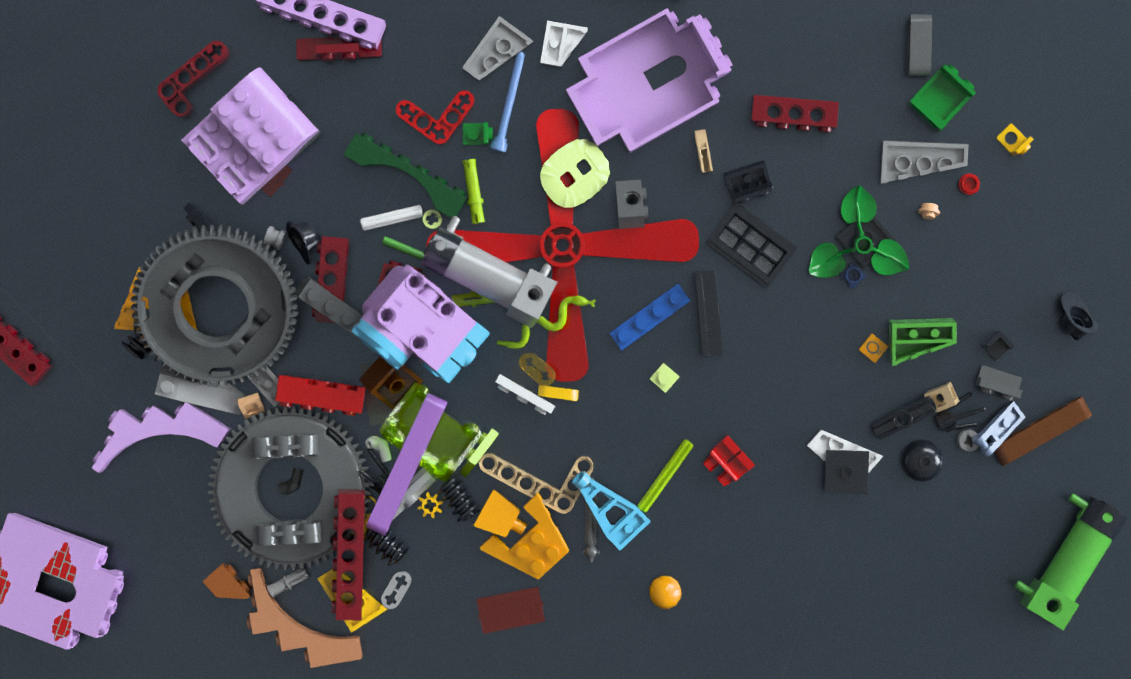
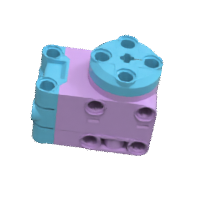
M408 264L405 267L396 266L389 272L362 306L364 314L351 330L369 349L382 357L396 370L403 366L412 355L430 373L436 377L439 376L448 384L460 371L461 368L459 366L465 367L473 361L476 356L475 348L478 349L490 334L483 326L474 321L444 295L436 285Z

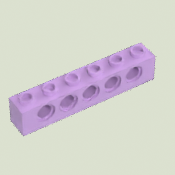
M256 0L257 5L260 7L259 9L263 12L271 14L273 11L280 14L279 16L285 20L291 21L295 19L300 21L299 24L311 28L314 26L320 28L319 31L324 34H337L340 39L346 42H351V40L359 42V45L366 49H371L372 47L378 49L386 28L385 20L330 0H286L281 5L276 4V0ZM299 4L306 5L305 10L302 12L295 11V8ZM320 11L326 13L322 19L315 18L316 13ZM340 18L346 20L343 26L335 25L336 20ZM358 26L366 27L363 33H356L355 29Z

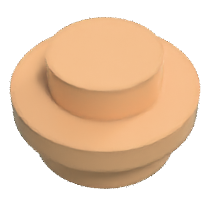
M923 203L918 210L922 218L933 220L940 215L938 205L933 203Z

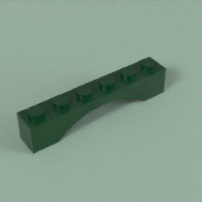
M363 132L361 135L358 133L354 135L343 154L344 156L363 167L388 166L410 174L426 189L436 210L450 218L458 216L468 199L464 196L465 191L456 186L451 189L446 186V180L437 175L435 178L427 174L429 170L419 164L417 167L409 164L410 159L402 154H399L398 157L390 153L392 151L390 147L383 143L380 146L372 142L374 138Z

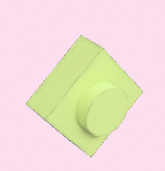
M663 363L650 377V380L666 393L679 376Z

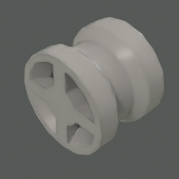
M270 226L265 235L263 246L269 245L274 247L275 250L280 251L287 232L283 230L277 231L275 227Z
M972 430L961 431L957 436L958 446L965 451L976 450L979 446L974 444L972 438L977 433Z

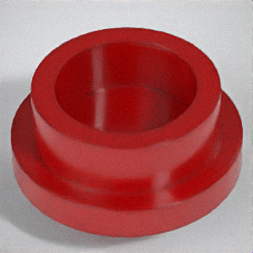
M965 174L959 180V189L966 195H972L979 190L980 180L974 174Z

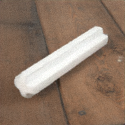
M421 205L365 217L360 221L363 230H369L420 218L423 216Z

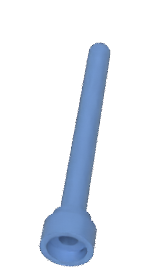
M518 52L516 55L497 137L491 140L489 149L506 153L508 144L506 143L507 139H505L525 58L523 52Z

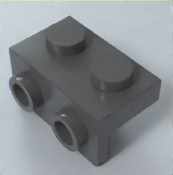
M984 365L981 366L975 383L976 386L981 387L980 391L992 395L993 391L1002 393L1001 398L1011 401L1014 398H1020L1023 391L1019 389L1022 381L1021 377Z

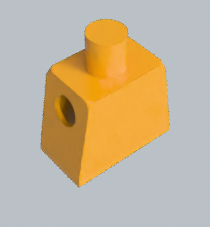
M493 489L473 526L506 537L510 529L522 535L528 524L517 519L521 510L501 493Z

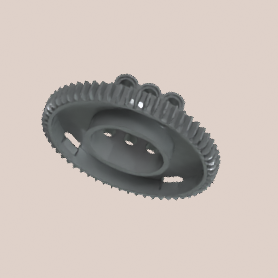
M202 225L200 232H198L195 226L191 234L188 229H185V236L177 232V239H175L171 235L169 237L170 243L163 240L161 244L163 248L157 245L155 248L157 253L150 252L149 256L151 259H145L144 263L146 265H141L140 270L142 272H138L136 275L140 280L134 281L136 288H133L132 293L135 296H132L131 301L135 302V304H132L131 310L136 311L133 312L132 318H138L134 321V326H140L136 330V334L143 333L140 341H147L144 349L151 347L149 355L155 353L154 361L156 362L161 359V367L167 364L169 366L168 372L172 369L176 370L175 377L182 373L183 380L187 376L191 377V383L195 379H199V385L205 380L208 387L212 381H215L217 387L220 381H223L224 385L227 386L228 380H231L233 385H235L237 378L243 383L245 376L249 380L252 379V372L258 376L260 374L259 368L265 372L267 369L266 364L271 367L273 365L272 359L276 361L279 359L277 353H284L282 347H288L289 343L286 340H291L292 335L290 333L295 331V327L291 325L297 323V320L292 317H297L298 311L293 310L298 308V303L292 301H296L298 296L291 295V293L296 291V287H289L293 284L294 280L287 279L290 276V271L283 272L286 264L279 265L281 257L273 258L276 253L275 250L270 253L267 252L269 245H266L264 248L261 247L263 240L255 243L254 235L248 239L246 238L247 232L245 231L241 236L239 235L238 228L234 233H231L230 226H228L225 232L222 225L219 226L218 231H215L214 226L211 225L209 231H206L205 226ZM205 276L224 277L239 286L245 294L249 312L231 334L225 336L205 335L194 329L185 319L181 308V296L197 279ZM282 290H283V292H284V293H283V297H284V310L282 309V296H281ZM143 297L148 299L149 318L146 315L145 301H142ZM231 367L234 369L233 374L230 371H212V375H210L212 368Z
M277 407L275 408V414H273L271 409L267 410V416L263 412H259L260 419L252 415L253 422L251 423L248 419H245V427L238 424L237 426L240 431L232 430L231 432L234 437H225L229 443L220 444L224 448V451L217 450L221 457L213 458L218 463L217 466L210 467L215 471L214 474H209V477L213 478L214 482L208 483L209 486L214 487V490L208 491V494L214 495V498L209 500L211 503L215 502V506L211 510H217L218 513L213 516V519L220 518L221 521L216 525L224 526L221 534L228 532L229 535L226 537V541L233 539L234 541L231 546L233 547L238 544L240 547L237 552L245 550V558L252 554V562L260 558L259 565L267 561L268 568L275 563V569H279L280 565L283 564L284 570H287L289 565H291L292 570H296L297 564H299L302 570L305 568V563L311 568L313 566L312 561L320 565V558L327 562V554L334 558L335 552L332 539L338 534V529H334V516L338 517V508H334V495H339V489L365 490V497L372 494V491L366 490V487L371 486L372 483L366 482L367 478L359 473L360 470L366 471L369 469V466L362 465L367 459H360L359 457L363 450L357 452L355 449L359 444H351L354 437L352 436L348 439L346 437L349 431L341 432V424L334 427V419L328 423L327 415L320 419V412L312 416L313 410H309L307 414H304L305 409L301 408L299 413H297L296 407H292L291 412H289L288 407H284L283 413H281L280 408ZM329 428V433L333 435L341 444L344 442L346 444L344 446H339L332 438H330L326 434V429ZM246 434V439L238 446V448L235 451H231L245 437ZM302 457L312 463L319 472L323 485L322 499L318 508L308 518L279 520L269 514L261 504L257 490L258 479L265 465L273 458ZM368 498L364 500V504L371 502ZM364 506V511H369V508ZM347 508L343 511V514L346 517H352L355 511ZM347 529L342 534L346 538H352L351 533L354 532ZM236 531H239L248 541H250L252 543V546L245 539H243L242 536Z

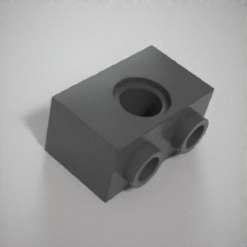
M641 180L615 181L619 229L644 227V219H648V206H643V201L647 200L646 188H642Z

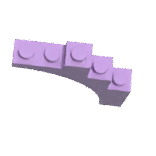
M187 402L185 404L181 403L174 412L177 415L176 417H173L156 405L151 408L147 407L141 416L144 419L143 421L137 419L124 409L118 412L114 411L108 420L110 422L108 428L115 433L109 434L104 442L106 447L93 458L92 462L95 464L92 469L98 473L103 472L112 459L125 448L151 436L165 434L186 435L203 440L218 448L231 429L194 404Z

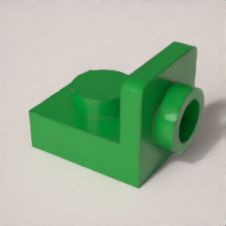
M488 122L463 123V145H489V140H493V127H489Z

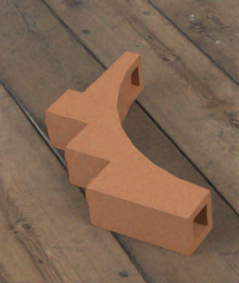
M255 567L250 570L248 582L254 589V594L251 595L253 607H257V610L251 611L249 613L250 617H247V626L249 630L252 629V634L278 630L275 637L277 646H281V651L307 647V650H304L306 663H310V668L359 660L363 657L359 636L340 637L325 635L310 630L296 622L283 611L276 600L270 595L262 567Z

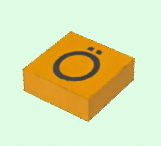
M871 333L858 350L872 362L876 363L889 346Z

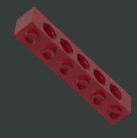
M339 489V495H334V508H338V517L334 516V529H338V538H333V550L337 551V559H333V572H337V580H332V592L336 593V601H332V613H336V620H362L365 490ZM351 508L355 511V514L352 517H346L343 511ZM350 529L355 535L352 538H346L342 533ZM349 550L354 553V556L351 559H345L342 553ZM348 571L354 576L350 580H345L341 575ZM348 592L353 595V598L350 601H345L341 598V595Z

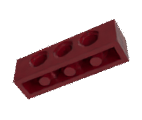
M753 95L750 122L755 123L756 127H768V124H776V128L789 129V126H798L797 130L810 131V127L819 128V132L830 133L832 129L837 128L839 102ZM768 108H777L779 111L778 117H769L767 113ZM797 109L800 113L799 119H791L789 117V110ZM816 110L821 114L820 121L815 122L810 118L811 111Z
M322 236V241H319L317 245V253H320V262H316L315 274L319 275L318 283L344 302L349 239ZM330 253L337 255V262L333 265H329L326 260L327 255ZM328 274H333L336 278L332 286H327L325 283V277ZM312 307V317H315V322L335 323Z

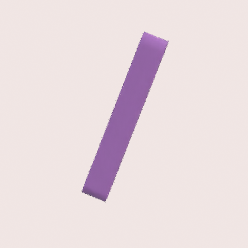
M430 393L427 394L371 513L366 528L381 535H386L445 410L447 401Z

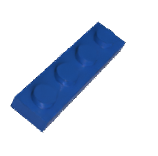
M677 284L609 334L619 348L623 350L691 300L680 285Z

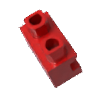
M727 434L709 451L710 455L703 462L710 472L719 464L722 466L724 471L716 478L723 486L728 485L733 480L736 482L743 474L755 466Z

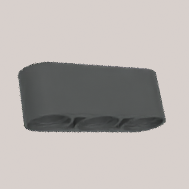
M910 14L908 20L907 75L930 76L932 15Z

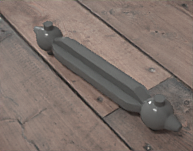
M595 495L592 500L598 507V498ZM585 500V542L587 547L585 550H582V554L588 557L589 563H593L594 557L600 554V550H597L595 547L597 543L598 522Z

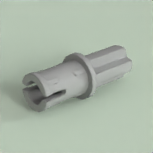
M304 568L302 570L298 569L287 576L284 574L280 580L267 585L270 595L274 598L288 589L292 590L293 586L309 578L308 572Z

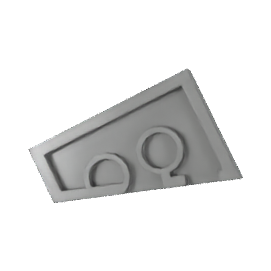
M499 16L462 69L480 81L534 41Z

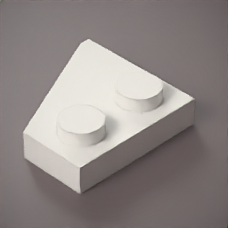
M547 21L540 64L562 67L587 33L588 28Z

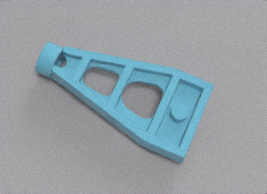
M585 471L578 473L574 477L572 483L581 491L605 536L619 550L625 547L651 522L635 504L591 479ZM598 492H602L609 498L601 508H598L592 500ZM612 506H618L625 510V515L614 525H611L606 518V512Z

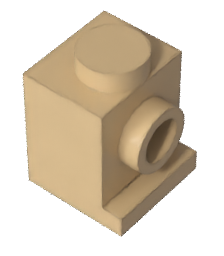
M951 382L929 390L924 394L925 397L930 396L933 399L938 412L955 406L959 402ZM938 394H942V395H943V398H944L943 401H940V400L937 398V395H938Z

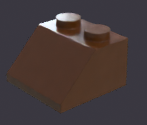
M379 357L359 378V381L374 396L394 412L423 382L406 364L396 370L382 357Z

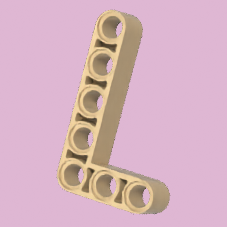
M486 453L480 458L479 467L488 475L531 498L537 492L539 493L541 488H548L551 491V496L547 499L542 498L543 504L564 514L571 511L581 493L579 489L571 490L568 487L569 480L574 479L578 473L582 472L578 469V463L581 460H586L590 463V468L586 471L590 476L593 471V462L587 456L577 458L560 490L492 453ZM484 458H492L495 461L494 467L491 469L485 468L483 465ZM505 467L511 468L514 473L513 477L510 479L504 478L501 473L502 469ZM527 477L531 479L532 486L529 489L521 487L520 481L522 478ZM560 498H567L570 502L569 507L561 509L558 506V500Z

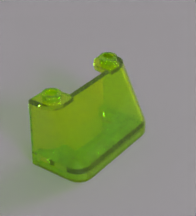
M416 382L380 428V434L399 450L402 449L429 393V390L424 385L417 384ZM443 412L419 465L438 479L446 482L483 433L474 423H465L462 426Z

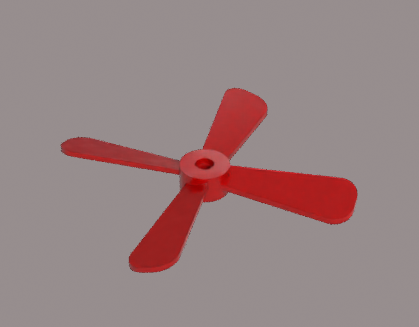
M549 109L544 111L537 119L536 128L542 167L560 148L578 139L579 122L577 117L569 110ZM565 172L560 176V180L567 188L575 182L569 172ZM547 193L551 226L544 231L542 236L464 230L454 231L456 235L463 238L462 240L504 262L544 257L553 266L552 280L557 282L550 299L549 322L551 323L558 321L559 306L562 300L570 296H579L574 265L582 256L686 262L696 255L699 248L698 230L691 221L686 219L644 224V227L617 228L582 234L573 225L574 207L564 208L557 205ZM437 231L433 232V233L429 236V238H428V240H427L426 247H427L428 243L430 242L432 236H433V235H434V236L436 235ZM565 239L568 241L569 247L566 251H559L556 244L559 240ZM573 303L567 306V319L562 329L556 332L548 331L546 368L553 379L561 382L577 381L583 378L589 366L580 306Z

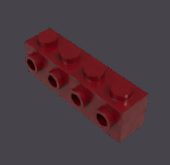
M0 321V359L30 386H36L52 368L48 363L50 361L49 358L41 352L39 354L32 349L34 345L24 338L22 340L17 336L18 331L10 324L6 326Z

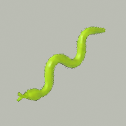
M582 296L566 297L559 306V318L556 323L549 322L543 316H540L536 323L540 324L547 331L556 332L562 329L566 323L568 304L573 303L577 306L591 304L592 307H595L593 303L596 300L588 301ZM522 325V338L520 341H497V344L511 349L524 347L529 340L530 327Z

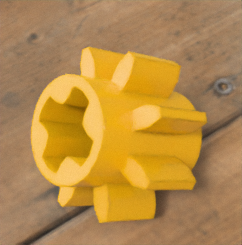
M427 492L426 499L419 498L423 503L417 509H423V517L428 513L431 514L432 518H435L434 512L442 513V510L438 507L444 501H438V493L433 497ZM430 499L432 503H436L432 511L429 507H425Z

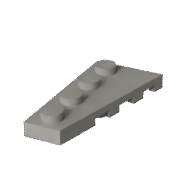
M882 140L880 183L967 166L969 144Z

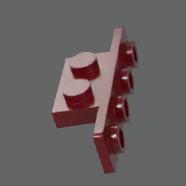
M339 37L302 38L296 40L297 60L322 61L381 57L382 41H380L378 49L373 47L366 49L361 47L359 42L353 40L346 42Z

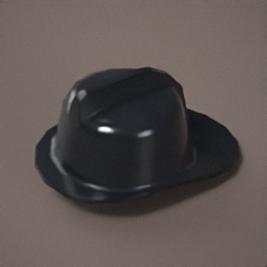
M288 221L286 223L288 236L305 263L309 265V251L318 244L319 234L307 222L294 224Z
M1064 293L1061 297V304L1065 311L1062 320L1064 329L1074 340H1080L1087 334L1096 333L1098 325L1085 302L1074 293Z

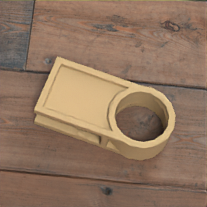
M705 129L694 131L701 173L712 172Z

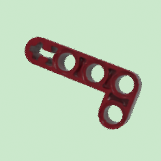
M221 41L211 42L160 83L157 89L158 95L174 115L179 118L190 117L193 112V106L184 93L228 58V47ZM216 47L221 49L222 54L220 56L215 54L216 51L214 49ZM207 54L212 56L211 58L214 60L213 62H211V60L208 57H206ZM202 59L206 60L207 65L205 69L198 70L197 62ZM189 73L190 80L187 83H181V75ZM172 86L173 94L170 97H165L164 89ZM180 103H186V111L179 114L177 106Z

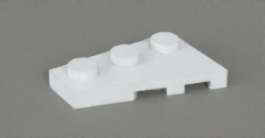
M820 430L807 444L824 461L826 450L869 451L868 473L883 457L823 430Z

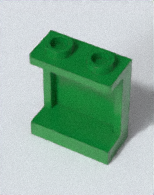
M946 64L942 65L908 102L938 132L976 94L973 90L975 88L973 84L967 79L963 81L958 76L959 72L952 65L947 66Z

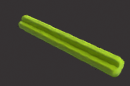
M685 439L680 444L638 503L637 507L641 511L646 513L693 448L691 442Z

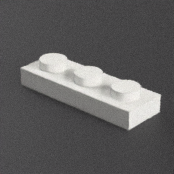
M499 374L495 381L499 384L497 388L506 393L510 391L516 393V399L525 404L530 401L536 405L534 409L544 415L547 412L551 414L555 405Z

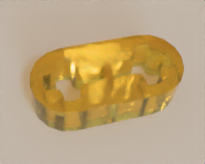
M525 353L520 357V368L538 384L546 386L554 382L556 378L555 371L536 354ZM533 358L532 364L535 365L536 368L532 366L526 367L527 362L525 361V359ZM538 371H548L549 373L547 376L549 377V380H542L543 375Z

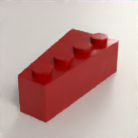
M278 375L275 401H279L280 406L292 407L293 403L300 404L302 409L313 410L314 406L322 408L321 411L334 413V410L343 411L342 414L355 416V413L362 414L365 387Z

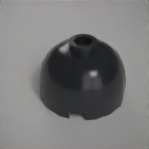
M919 439L911 441L904 447L900 457V464L906 476L914 481L925 482L932 480L940 473L943 467V456L936 444L929 440Z

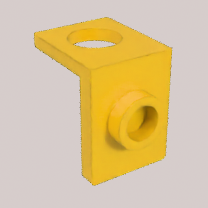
M1012 123L996 137L1013 156L1019 153L1023 155L1030 149L1031 146L1029 144L1034 140L1031 136L1025 138ZM1008 132L1016 134L1017 141L1014 144H1008L1005 141V135Z

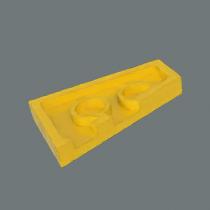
M333 569L317 579L330 600L336 601V593L332 592V580H337V572H333ZM344 573L341 575L343 579L350 580ZM362 589V620H344L352 633L388 609ZM346 592L341 595V598L345 601H350L353 595Z

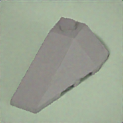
M167 364L162 367L155 395L241 415L242 412L237 399L246 397V394L229 383L225 386L223 381H220L218 387L215 381H212L209 387L205 380H203L201 385H199V379H195L191 383V377L187 376L183 380L182 373L175 377L176 370L172 369L168 372L169 366Z

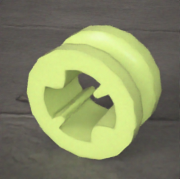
M436 210L426 211L423 215L424 225L430 229L438 228L442 223L441 214ZM435 213V217H438V222L429 225V221H426V218Z

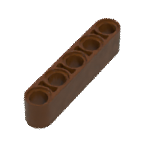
M1080 396L1008 436L994 451V454L1001 466L1009 464L1090 418L1092 413L1083 397Z

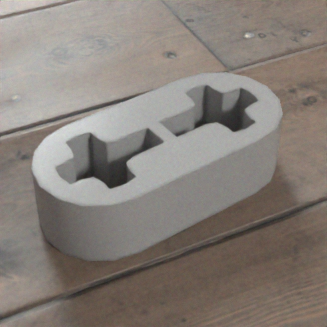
M398 571L394 574L381 597V602L385 608L394 609L399 605L411 584L409 573ZM402 575H404L406 577L405 581L407 582V584H402L401 587L397 589L396 585L398 584V580L396 579V577H401ZM393 591H396L397 594L394 599L397 602L388 604V599L385 596H390Z

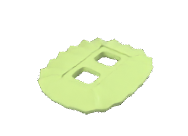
M576 139L560 148L544 163L540 173L541 184L547 195L557 205L564 208L576 207L592 198L607 183L610 175L609 162L595 143L587 139ZM582 159H585L591 167V170L585 175H582L576 167L577 163ZM565 172H569L575 180L568 188L560 180V176Z

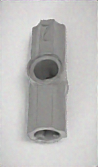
M424 467L413 476L393 520L404 509L407 510L417 501L420 495L436 481Z

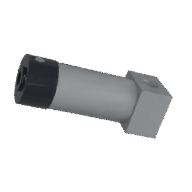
M456 216L451 218L446 230L439 227L436 235H433L423 253L425 256L420 265L507 308L508 310L505 315L532 328L538 321L557 284L556 281L547 277L551 266L544 264L540 273L531 268L528 273H525L475 247L454 233L460 222V219Z

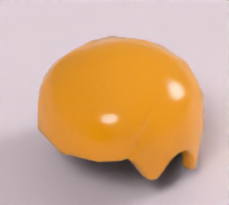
M660 576L654 579L649 588L651 602L660 609H670L676 606L681 599V588L678 581L671 576Z

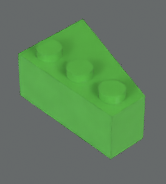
M953 318L889 320V362L892 366L957 343V322Z

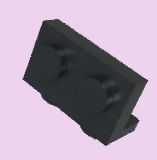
M764 160L723 173L733 203H743L748 201L749 198L765 196L774 190Z

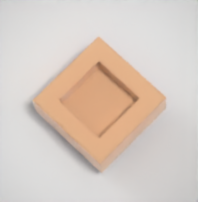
M258 393L237 399L245 419L250 418L252 415H259V412L265 413L264 405Z

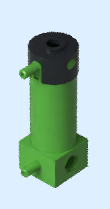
M1074 493L1070 495L1069 501L1082 509L1076 517L1077 521L1040 580L1034 578L1030 586L1021 581H1017L1015 584V588L1024 593L1023 598L1019 602L1021 605L1062 630L1065 629L1079 606L1075 600L1127 520L1125 516L1109 504L1091 496L1088 501H1085ZM1052 600L1050 607L1046 608L1047 602Z

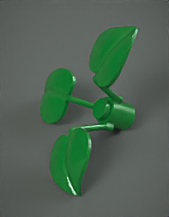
M858 185L852 188L846 194L841 204L843 219L847 223H857L860 236L855 238L853 242L854 247L839 252L837 246L832 243L818 245L811 255L808 270L811 275L828 278L840 274L846 267V261L841 255L855 251L862 254L874 251L875 253L871 257V264L873 269L879 274L892 275L909 270L907 255L899 243L891 239H883L879 242L878 248H874L872 240L864 235L861 222H869L874 218L877 212V205L874 198L862 186Z

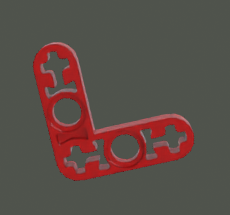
M460 91L438 121L408 100L400 101L397 104L396 113L400 119L432 142L442 145L450 139L474 105V97L469 91ZM468 95L470 104L462 106L461 110H464V113L461 114L458 109L453 108V105L456 104L458 107L461 103L459 98ZM410 105L409 110L414 114L416 110L419 111L414 117L413 122L409 121L412 118L406 113L401 115V106L406 107ZM449 112H456L458 114V121L451 124L447 122L446 116ZM419 117H426L429 120L426 128L423 129L417 126V119ZM433 123L437 124L434 126V129L437 131L444 130V139L436 140V135L432 131L430 135L426 133L431 129Z

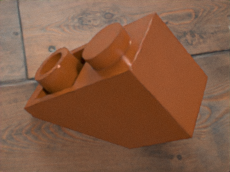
M225 562L202 581L217 598L248 599L252 595L250 585L245 580L241 581L236 576L237 571L231 564L226 565Z

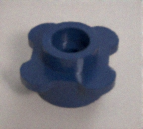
M850 263L849 267L840 273V277L848 282L850 288H855L860 280L865 279L866 273L861 271L856 263Z

